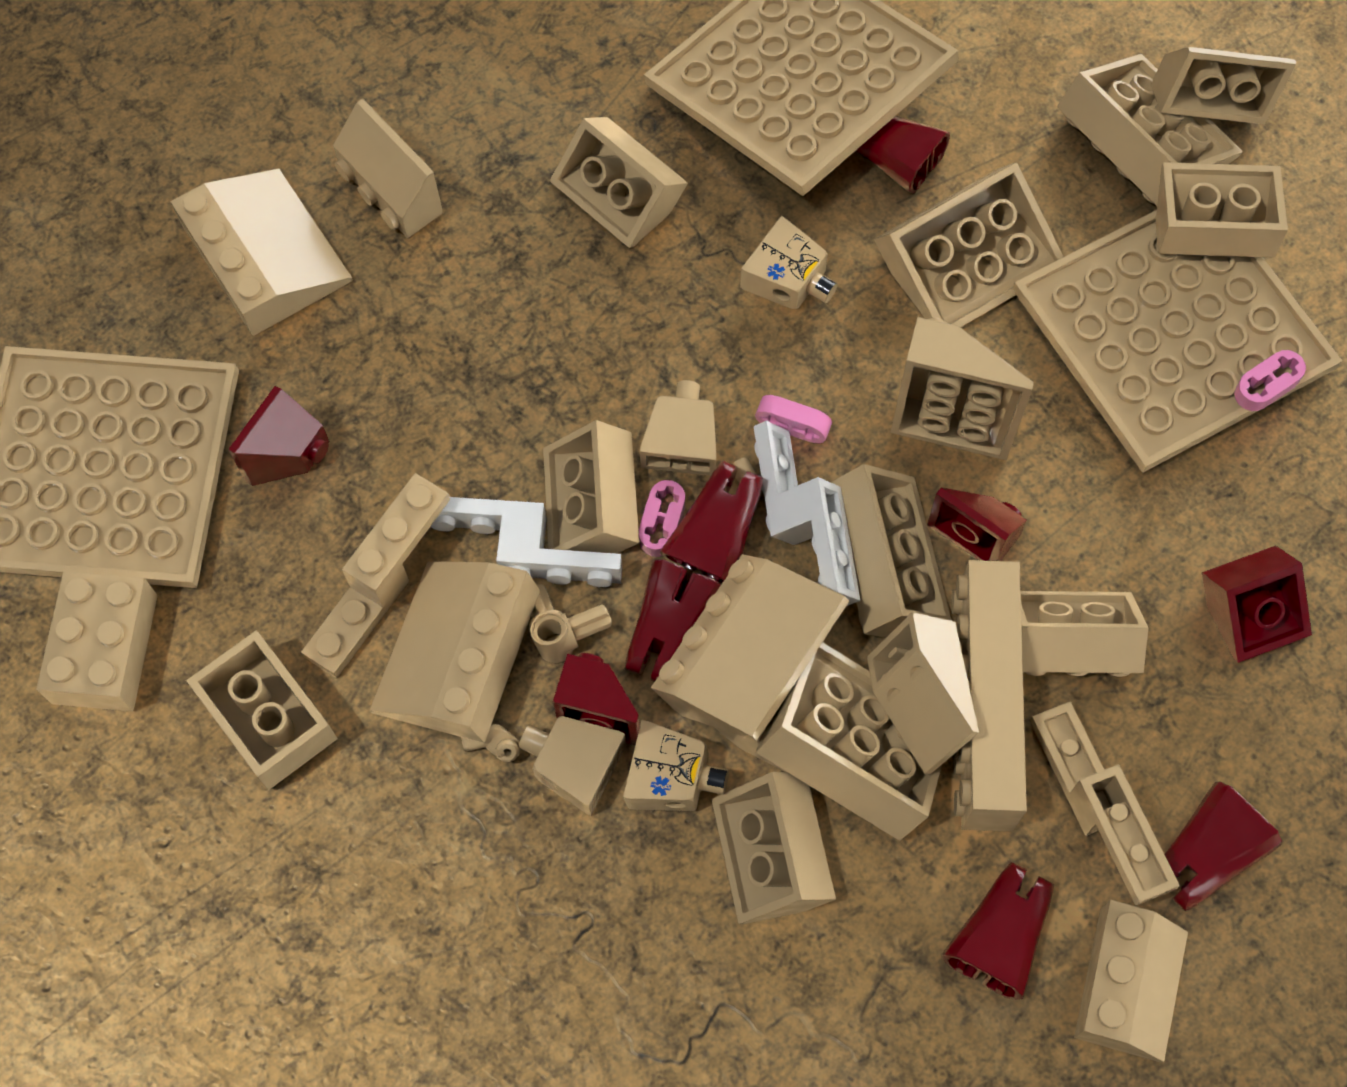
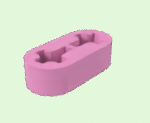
M1281 350L1273 354L1241 377L1234 391L1235 400L1242 408L1249 411L1264 409L1295 388L1300 382L1306 370L1303 358L1290 350ZM1279 367L1282 369L1286 367L1292 369L1291 374L1286 372L1278 378L1275 376ZM1261 384L1265 385L1261 394L1254 393L1251 395L1247 391L1249 387L1255 389Z
M774 395L763 396L755 414V418L759 423L764 421L771 422L788 430L790 436L812 443H823L832 425L831 418L825 413Z
M672 480L660 481L652 487L639 526L640 547L646 554L653 557L662 556L660 551L681 522L685 510V492L678 483ZM666 494H672L674 502L669 504L667 513H662L661 499H664ZM658 523L663 524L664 538H660L657 544L651 543L650 535L655 533Z

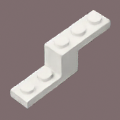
M768 421L755 425L756 442L754 448L759 459L761 477H763L761 490L765 496L767 509L766 524L771 537L792 545L812 538V546L817 554L820 572L818 583L844 595L849 600L847 606L861 601L841 487L819 477L798 485L789 431Z
M450 497L448 504L431 525L433 529L438 531L470 528L476 533L491 534L495 530H500L497 564L525 570L531 578H543L553 584H568L571 580L587 581L589 585L595 587H608L611 583L621 584V554L544 549L547 522L544 503Z

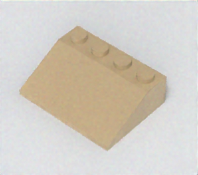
M1142 54L1080 72L1057 105V108L1066 116L1069 124L1078 128L1090 139L1092 146L1097 151L1105 154L1116 165L1118 172L1130 179L1142 191L1144 198L1156 206L1158 203L1163 162L1230 164L1243 152L1209 118L1161 113L1151 87L1158 69Z
M1017 162L996 169L874 239L891 274L924 318H940L960 328L1015 296L1013 286L1016 281L1064 257Z
M279 168L204 183L170 201L182 227L252 336L257 335L353 281L351 275Z
M917 317L890 433L1007 460L1034 382L959 326L951 325L940 318L925 319Z
M742 554L739 560L729 569L728 576L717 592L709 598L706 608L693 627L684 634L682 643L676 652L663 665L651 689L683 717L757 741L849 603V600L844 595L768 559Z
M427 562L370 712L485 743L540 589L529 573L525 570L490 562Z
M823 642L763 731L755 752L899 841L928 818L942 767L941 765L930 775L924 774L873 693L870 671Z

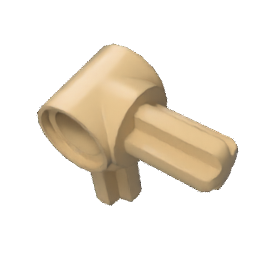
M543 584L537 585L540 592L531 614L532 619L528 625L536 648L545 661L550 663L565 661L567 654H572L573 650L579 647L577 644L578 640L612 626L611 617L604 605H599L567 618L565 613L554 609L546 587ZM553 634H560L559 637L553 641H545L549 636Z

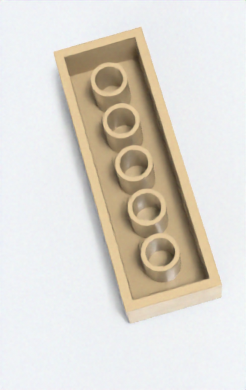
M969 560L964 574L957 575L956 589H953L951 594V613L958 614L957 632L962 646V656L969 680V689L979 733L953 755L954 774L961 775L959 790H955L954 815L961 816V830L1013 832L1027 811L1020 562Z

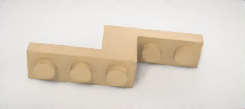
M416 473L412 476L342 568L350 588L301 651L305 659L336 679L408 584L409 579L403 567V562L450 501L449 493Z
M1071 701L1032 716L1030 723L1085 836L1097 831L1100 832L1135 906L1176 890L1180 885L1120 765L1118 764L1104 770Z

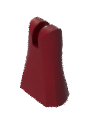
M895 116L862 144L856 152L873 162L903 189L915 194L927 178V172L934 170L943 158L949 144L950 133L933 126Z
M724 460L709 477L697 499L660 551L662 556L693 571H696L698 568L702 575L719 583L724 582L731 566L743 554L763 477L747 471L735 495L729 494L738 468L736 465Z
M663 559L652 562L624 669L641 675L651 658L652 652L659 654L651 674V681L655 682L663 665L671 659L682 643L684 634L693 627L706 608L707 601L717 592L721 585L717 581L698 573H692L688 581L687 570Z
M1221 781L1215 782L1184 829L1164 854L1176 879L1181 876L1180 872L1186 866L1196 874L1189 882L1186 880L1181 886V890L1172 898L1183 911L1196 906L1232 878L1282 845V839L1278 830L1232 786Z
M1010 862L996 879L968 921L942 953V958L951 969L969 979L976 980L981 971L986 973L982 985L1005 998L1020 1000L1023 999L1028 985L1039 937L1050 907L1054 884L1038 876L1033 887L1026 894L1027 899L1017 895L1016 892H1020L1022 880L1027 870Z

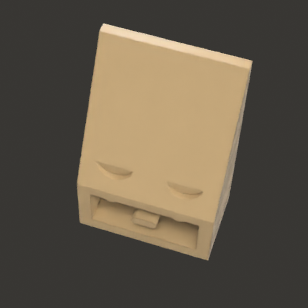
M912 612L867 656L873 693L924 774L930 775L977 735L979 731L969 689V680L962 656V646L959 641L955 621Z

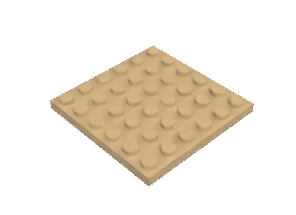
M734 0L644 74V78L648 87L797 193L804 196L957 63L958 50L880 0Z
M1157 210L1016 281L1013 286V290L1142 473L1257 412L1242 408L1235 400L1234 391L1245 373L1281 350H1290L1299 354L1306 365L1305 374L1296 387L1276 401L1334 371L1342 363V359L1263 257L1158 254L1156 234ZM1279 367L1275 376L1278 378L1286 372L1291 374L1292 369L1289 367L1284 369ZM1261 384L1255 389L1249 387L1247 391L1251 395L1254 393L1261 394L1265 385Z
M5 346L0 366V572L62 577L63 571L138 577L145 578L151 585L197 588L239 374L236 363Z

